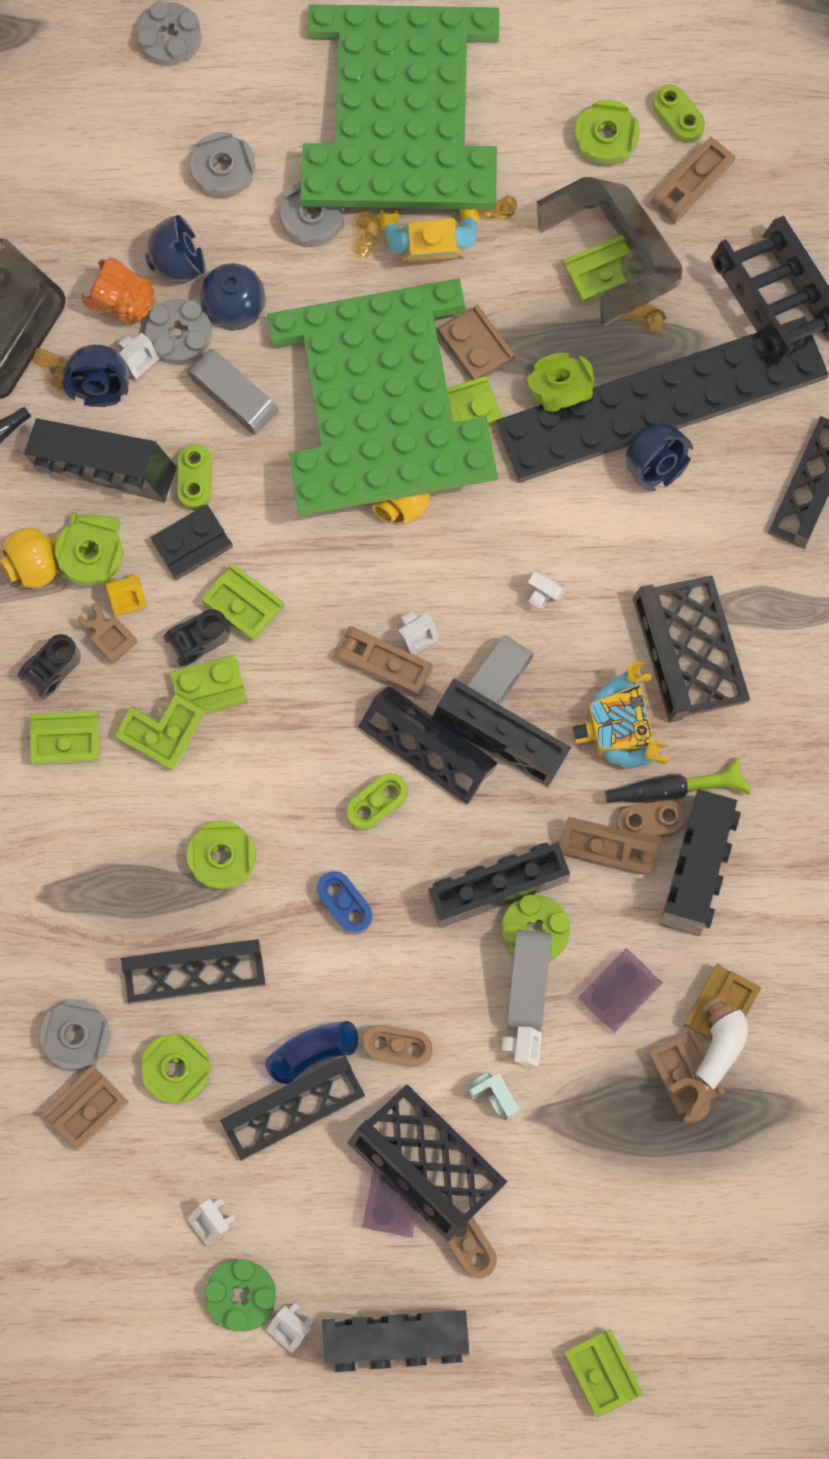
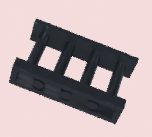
M784 215L771 222L762 236L763 240L734 251L727 239L719 243L711 256L715 270L725 280L764 342L766 351L772 355L777 364L784 362L794 348L792 343L819 331H822L829 340V285ZM766 252H772L781 266L751 278L742 262ZM784 278L790 279L797 293L768 305L758 289ZM800 305H806L814 320L785 332L775 316Z

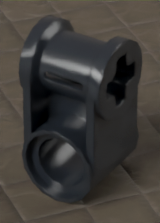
M208 609L194 618L174 626L164 634L163 639L166 643L171 644L178 656V665L183 667L194 663L204 654L227 642L230 637V627L221 611ZM211 622L222 623V627L217 633L208 634L205 632L207 625ZM182 640H184V642L186 643L188 647L187 649H185L183 644L181 643Z
M65 634L54 635L21 667L17 677L21 681L26 680L38 691V696L41 699H46L79 664L81 658L80 650L71 637ZM63 646L71 647V653L65 659H57L55 657L59 648ZM36 674H39L44 680H41Z

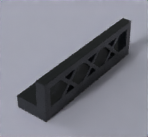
M822 416L818 420L768 532L770 535L803 549L806 548L829 496V459L827 457L829 447L824 448L819 438L822 428L829 430V419ZM816 444L818 451L812 453L813 448ZM821 456L826 469L824 473L811 477L806 464L809 460ZM803 473L805 476V480L799 481ZM820 481L816 489L814 482ZM808 485L813 498L810 502L798 506L793 493L795 489ZM789 502H791L793 508L786 510ZM807 509L805 516L803 518L801 511ZM796 514L800 523L796 535L778 527L782 518Z
M453 678L437 704L431 718L549 787L572 748Z
M391 686L386 687L375 696L358 727L466 804L470 803L482 782L494 771L498 762L457 733L431 719L432 715ZM376 712L387 718L388 730H380L371 723ZM408 733L412 736L417 749L409 750L404 747L399 734ZM436 753L442 758L444 768L435 769L431 766L427 754ZM463 772L474 780L468 791L457 784L454 773Z
M259 939L121 958L128 1004L266 985ZM255 960L257 978L242 980L233 973L241 961ZM226 963H233L229 969L223 965ZM216 965L225 974L217 984L208 985L199 976L207 966ZM199 967L195 973L189 970V968ZM182 970L191 978L183 988L173 989L164 982L172 971ZM165 972V973L161 976V978H159V977H157L155 974H153V973ZM147 974L157 981L149 993L135 995L133 976ZM229 976L236 980L232 982H225L229 978ZM195 981L202 985L191 987ZM161 985L167 989L166 991L157 992Z
M346 1055L220 1121L240 1160L243 1161L364 1098L365 1094L352 1071ZM347 1075L355 1093L344 1099L329 1095L333 1082ZM327 1086L325 1094L317 1091ZM310 1094L323 1098L320 1111L313 1115L298 1111L302 1098ZM328 1100L336 1102L335 1104L325 1108ZM296 1102L294 1110L286 1108V1106ZM279 1110L292 1114L288 1128L281 1132L267 1128L271 1114ZM297 1116L305 1118L304 1120L294 1124ZM265 1118L263 1126L254 1124ZM246 1127L261 1130L257 1144L243 1150L235 1133ZM266 1132L274 1134L273 1136L263 1140Z

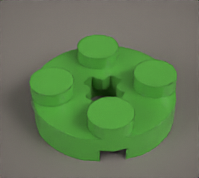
M246 1259L230 1261L221 1265L211 1275L205 1288L206 1306L214 1321L223 1328L235 1332L252 1331L262 1326L272 1315L276 1302L275 1283L270 1274L259 1264ZM237 1286L240 1289L248 1287L250 1293L247 1295L249 1302L244 1306L240 1302L234 1305L231 1300L235 1295L233 1289Z

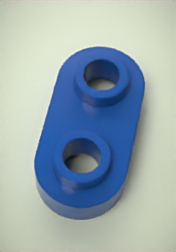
M338 871L324 874L317 884V892L321 902L344 931L350 934L365 932L370 927L373 918L369 904L345 874ZM333 885L341 888V892L337 896H331L328 893L329 888ZM351 913H360L362 919L358 923L351 922L349 920Z

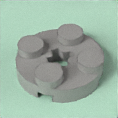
M163 1L153 3L150 9L143 14L137 27L138 40L143 53L150 61L161 66H174L185 58L189 60L196 54L201 44L202 36L198 16L186 6L178 3H165ZM167 29H174V32L178 35L176 37L170 36L169 40H165L164 33L162 32Z
M216 132L205 136L197 143V148L190 157V169L193 180L209 197H227L241 192L244 188L249 187L253 181L255 161L251 147L245 140L242 139L241 141L227 132ZM223 158L225 162H231V165L226 170L216 169L214 166L218 165V159Z
M301 182L292 186L286 192L280 208L281 224L285 232L303 247H312L313 245H320L332 240L344 227L345 208L311 207L313 210L320 209L321 212L318 213V217L315 219L305 217L307 215L306 209L309 206H301L300 202Z
M173 299L151 309L150 317L146 323V337L150 339L158 356L163 358L165 362L173 365L192 363L209 346L212 338L211 324L208 315L198 302L194 300ZM177 325L188 329V331L183 332V338L177 339L175 334H170V331Z
M68 1000L46 1014L40 1026L39 1039L45 1055L56 1066L65 1070L80 1071L90 1068L92 1065L95 1066L105 1055L110 1043V1029L106 1018L94 1005L82 1000ZM75 1026H79L80 1032L84 1034L83 1040H78L76 1045L70 1044L71 1040L66 1037V1032L73 1031Z

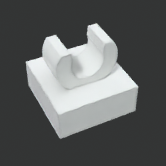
M143 333L134 340L126 334L117 342L118 346L123 349L119 353L128 365V373L135 379L139 378L160 359L150 339Z
M534 571L528 583L537 589L531 596L529 603L539 609H543L550 597L555 600H561L568 588L541 571Z
M411 610L400 617L405 626L399 629V633L405 649L409 653L416 655L440 640L435 623L428 613L417 618Z
M518 1026L517 1038L503 1037L501 1051L507 1052L508 1055H515V1062L525 1067L539 1068L542 1033L532 1027Z
M208 1199L200 1204L187 1218L207 1247L218 1241L235 1220L234 1215L224 1219L218 1211L225 1203L223 1200H217L212 1203Z
M298 1304L292 1305L289 1309L284 1306L266 1329L272 1337L292 1354L311 1331L309 1327L314 1320L310 1316L305 1322L301 1321L295 1315L300 1307Z

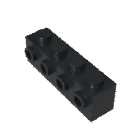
M548 842L541 843L530 848L529 853L518 857L516 854H511L497 861L498 864L487 868H484V866L474 867L466 871L465 876L452 880V877H448L433 883V887L428 889V898L439 927L443 928L515 902L526 895H534L569 882L570 871L559 843L551 845Z

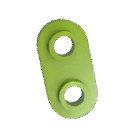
M667 84L659 87L653 98L655 113L679 141L683 143L698 141L702 137L705 128L703 115L678 86ZM672 96L675 100L668 102L664 98ZM691 120L694 122V125L687 126L684 124V121Z
M190 444L184 447L178 456V498L181 505L191 511H197L209 504L212 494L211 455L207 448L199 444ZM192 456L200 457L198 463L193 464L189 462ZM192 487L200 489L196 495H190L188 490Z
M393 773L380 776L349 802L347 817L350 824L361 831L371 830L405 803L408 795L405 780ZM388 788H394L397 791V795L393 798H388L384 792ZM367 809L371 812V815L367 819H361L358 816L359 811Z

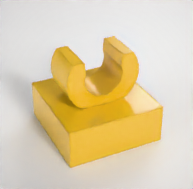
M131 573L128 574V578L116 581V578H112L110 583H106L115 616L147 608L139 575L135 576Z

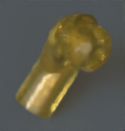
M507 195L502 197L501 200H496V210L480 211L487 218L508 219L515 214L517 201L514 197Z
M365 211L360 214L357 220V226L364 230L352 252L365 259L368 258L378 239L380 220L377 215H371Z
M651 303L620 304L622 320L643 318L648 321V328L651 332H659L665 329L664 320L667 319L665 312Z
M37 348L33 357V363L50 369L53 375L50 381L51 385L57 389H63V372L67 360L60 355Z

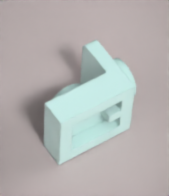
M488 1072L471 1082L473 1088L468 1090L472 1100L491 1090L493 1095L489 1096L488 1100L498 1116L504 1113L507 1120L520 1114L518 1105L499 1073L492 1077Z

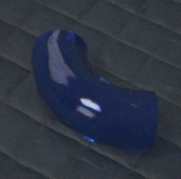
M338 1021L305 1030L288 1039L274 1050L266 1059V1069L275 1081L281 1084L292 1083L306 1069L319 1062L344 1055L350 1056L355 1053L359 1043L357 1029L350 1021Z

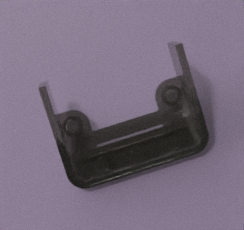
M583 177L536 202L538 229L541 233L586 209L599 205L618 235L624 236V241L631 251L623 258L621 263V271L627 282L600 296V315L603 326L671 291L681 283L683 273L681 262L632 191L625 184L593 177Z
M0 238V399L11 394L61 315L66 303L63 290L9 240Z

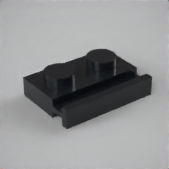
M208 504L150 537L175 580L182 578L233 548L231 540L225 534L224 529Z

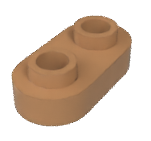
M673 800L631 805L624 808L619 814L617 829L641 835L652 834L659 838L672 836L683 828L686 815L683 807ZM670 811L674 814L675 819L671 822L665 821L662 814ZM631 817H638L641 820V825L633 827L629 824L628 820Z
M375 1025L365 1033L363 1038L366 1054L375 1061L408 1067H421L430 1060L432 1055V1043L429 1037L420 1031L387 1025ZM379 1038L385 1039L388 1043L387 1047L383 1050H378L374 1046V1042ZM417 1044L421 1047L422 1051L418 1056L409 1054L408 1049L411 1045Z
M472 1218L464 1225L467 1229L464 1236H454L449 1242L446 1239L445 1241L463 1270L469 1276L480 1279L489 1276L494 1271L497 1257L477 1222ZM476 1254L483 1255L486 1259L485 1265L482 1267L474 1266L472 1263L473 1256Z

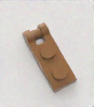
M710 137L657 191L651 200V204L657 209L662 208L668 213V218L674 223L679 222L687 210L729 168L735 160V155L713 137ZM674 192L682 197L678 203L670 198Z
M352 626L348 627L344 634L346 640L342 647L337 648L334 654L335 659L419 696L433 668L432 663ZM358 645L366 647L362 656L354 653Z
M568 817L561 851L565 854L640 873L651 874L655 871L657 862L654 856L660 850L661 839L652 834L641 835ZM631 849L642 850L641 855H631Z

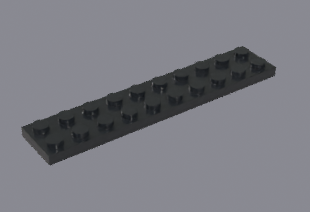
M804 316L780 325L786 332L807 323V320ZM756 332L593 387V396L589 400L581 401L572 406L562 407L558 411L548 412L543 408V405H539L497 419V427L518 482L521 483L627 447L632 436L638 430L644 429L647 426L661 423L680 429L826 380L829 373L813 335H810L792 343L794 345L792 351L783 363L777 364L772 355L766 351L764 342Z

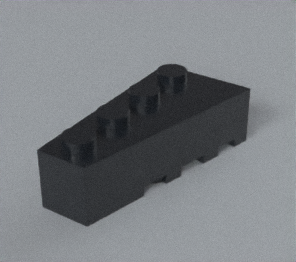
M39 418L35 419L24 451V455L33 464V468L42 473L51 474L55 472L72 479L88 481L163 503L166 501L177 468L156 441Z
M700 789L697 790L662 915L661 926L697 936L701 935L704 927L710 929L715 912L714 908H710L713 895L719 896L724 876L718 875L721 863H728L732 844L727 843L730 830L736 831L741 815L740 811L735 810L738 800Z
M466 1310L418 1313L416 1316H409L408 1314L381 1316L380 1319L353 1317L342 1322H335V1319L322 1320L325 1365L327 1367L334 1366V1373L356 1371L355 1364L370 1363V1370L390 1369L392 1361L404 1360L406 1367L427 1366V1359L441 1358V1364L463 1363L462 1356L470 1354Z

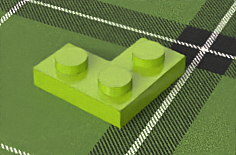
M179 693L174 695L161 721L132 706L124 717L115 737L173 770L179 764L207 710Z

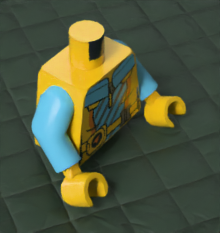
M394 209L391 214L380 210L379 229L384 231L391 252L401 254L402 263L464 258L463 249L471 248L475 244L476 227L480 221L478 209H459L461 225L455 219L408 222L400 229L399 210Z
M632 662L628 667V672H624L608 682L593 697L587 711L589 721L571 725L575 745L594 741L598 757H605L608 762L627 769L648 765L653 761L660 764H666L669 761L667 756H658L659 750L663 747H668V745L661 741H653L641 686H635L636 682H648L651 680L652 675L649 673L643 674L641 677L638 674L640 667L645 666L646 662Z

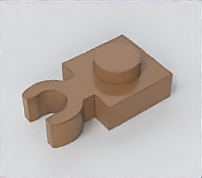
M93 603L91 608L97 614L96 619L87 621L80 615L78 620L85 630L95 632L89 637L90 641L112 664H115L138 643L137 638L115 616L106 622L101 607Z

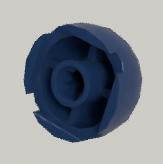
M181 215L166 218L155 226L149 234L147 241L148 253L145 254L149 268L153 272L157 270L163 278L172 282H186L197 278L206 271L201 247L195 249L191 239L196 236Z
M238 263L221 264L211 270L203 281L200 293L202 309L214 325L216 323L219 326H223L225 330L235 331L251 326L260 318L259 315L266 304L264 285L256 272L246 265Z
M92 344L80 347L73 352L65 365L62 381L63 390L69 398L75 401V396L85 400L84 405L90 407L116 405L121 401V396L128 393V365L119 352L108 346Z
M661 423L647 426L644 429L638 430L631 438L626 452L627 468L643 489L656 491L653 486L663 482V485L666 487L672 484L684 472L690 463L691 458L687 454L689 448L693 450V445L681 431L673 426Z

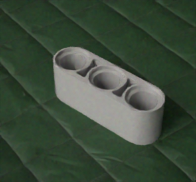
M209 349L187 371L188 376L202 391L253 435H256L279 412L277 406L267 395L213 349Z
M505 635L467 686L500 705L529 665L534 653Z
M520 929L516 931L507 1028L518 1029L519 1026L532 1027L537 1031L542 1030L551 945V933Z

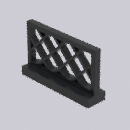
M713 575L653 587V584L641 586L633 596V602L669 723L680 721L686 716L748 703L750 697ZM706 586L709 595V601L706 606L688 597L693 588ZM687 590L685 594L680 591ZM671 594L681 600L674 613L662 606L659 595ZM684 603L701 612L695 625L678 616ZM705 615L717 622L719 631L715 638L698 628ZM673 622L690 631L684 644L671 637L669 629ZM694 634L711 644L704 657L687 647ZM714 646L727 655L728 663L724 669L707 659ZM683 653L700 663L693 676L680 668L679 659ZM703 665L720 675L713 688L696 678ZM723 678L736 685L739 696L728 698L717 691ZM692 684L709 694L705 703L691 705L688 691ZM713 697L718 699L717 701L710 702Z
M408 1084L369 1120L366 1119L347 1142L448 1242L508 1182ZM404 1097L415 1107L416 1116L399 1115V1102ZM379 1121L392 1122L394 1137L383 1136L374 1125ZM400 1123L416 1124L417 1139L401 1138ZM424 1125L436 1127L440 1131L441 1141L425 1140ZM402 1146L418 1147L419 1162L409 1161L402 1155ZM425 1148L441 1149L442 1163L426 1162ZM449 1150H459L465 1156L466 1165L450 1164ZM427 1170L443 1172L444 1186H434L427 1179ZM451 1172L466 1173L468 1188L452 1187ZM474 1174L485 1175L494 1186L490 1190L475 1189ZM452 1195L469 1196L470 1209L465 1214L453 1204ZM476 1197H482V1198L476 1203Z

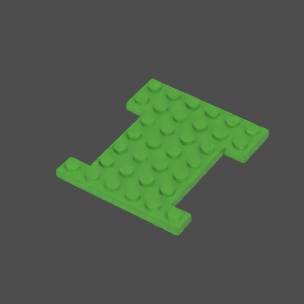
M309 4L308 39H339L335 143H303L301 206L496 210L497 146H465L467 41L499 42V7Z
M460 278L267 314L273 348L305 342L321 447L289 452L299 516L498 480L486 416L453 422L434 318L466 312Z

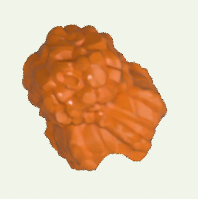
M115 258L100 259L98 265L101 271L91 287L89 297L81 294L83 304L92 311L113 313L115 319L126 324L140 322L143 317L148 315L149 309L153 307L156 301L153 297L154 289L147 278L137 276V274L131 272L130 269Z

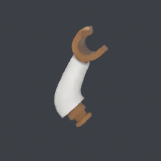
M723 995L714 998L703 1007L704 1013L711 1015L709 1020L713 1026L710 1029V1033L713 1037L710 1047L695 1073L697 1078H684L669 1086L675 1098L688 1091L698 1093L697 1102L692 1107L686 1109L685 1123H695L702 1120L708 1114L711 1108V1099L708 1094L709 1089L714 1091L746 1043L748 1036L747 1019L741 1010L734 1011L730 1005L726 1006L727 1000Z

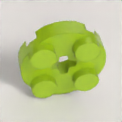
M613 100L595 102L585 112L583 110L577 118L575 142L579 148L580 155L584 159L602 165L624 163L629 159L638 144L640 134L639 122L636 116L634 118L629 112V108L620 102ZM608 126L611 127V132L616 133V135L610 138H603V135H600L598 131H604V128Z
M569 353L548 355L534 364L535 370L531 375L529 373L527 377L530 395L536 402L542 404L543 408L548 412H555L562 407L587 401L593 396V386L595 383L593 368L590 362L582 356H579L578 360L569 358ZM560 378L564 380L562 382H556V380Z
M84 518L79 520V523L63 529L56 541L55 555L61 572L69 580L79 585L94 586L108 583L112 576L118 572L123 561L124 550L119 535L109 523L96 518ZM90 544L95 545V551L98 552L97 556L85 559V555L80 553L82 548L88 549Z
M214 821L203 826L190 840L187 848V862L191 872L200 884L213 890H229L244 884L249 879L256 862V850L253 840L240 826L230 821ZM219 847H225L226 853H231V858L226 859L225 864H219L218 860L212 859V854L218 853Z
M526 895L522 899L515 901L507 909L501 925L502 939L509 954L514 957L517 929L529 930L526 927L529 923L535 924L540 922L543 924L542 930L551 933L549 962L555 960L565 950L570 936V920L564 909L556 901L545 896Z
M168 1034L154 1040L145 1050L141 1063L142 1079L147 1090L156 1099L173 1105H181L197 1098L208 1085L212 1070L209 1056L202 1044L193 1037L184 1034ZM180 1060L185 1063L182 1067L184 1074L181 1077L177 1075L172 1078L167 1075L170 1072V1068L167 1066L170 1061L178 1063Z

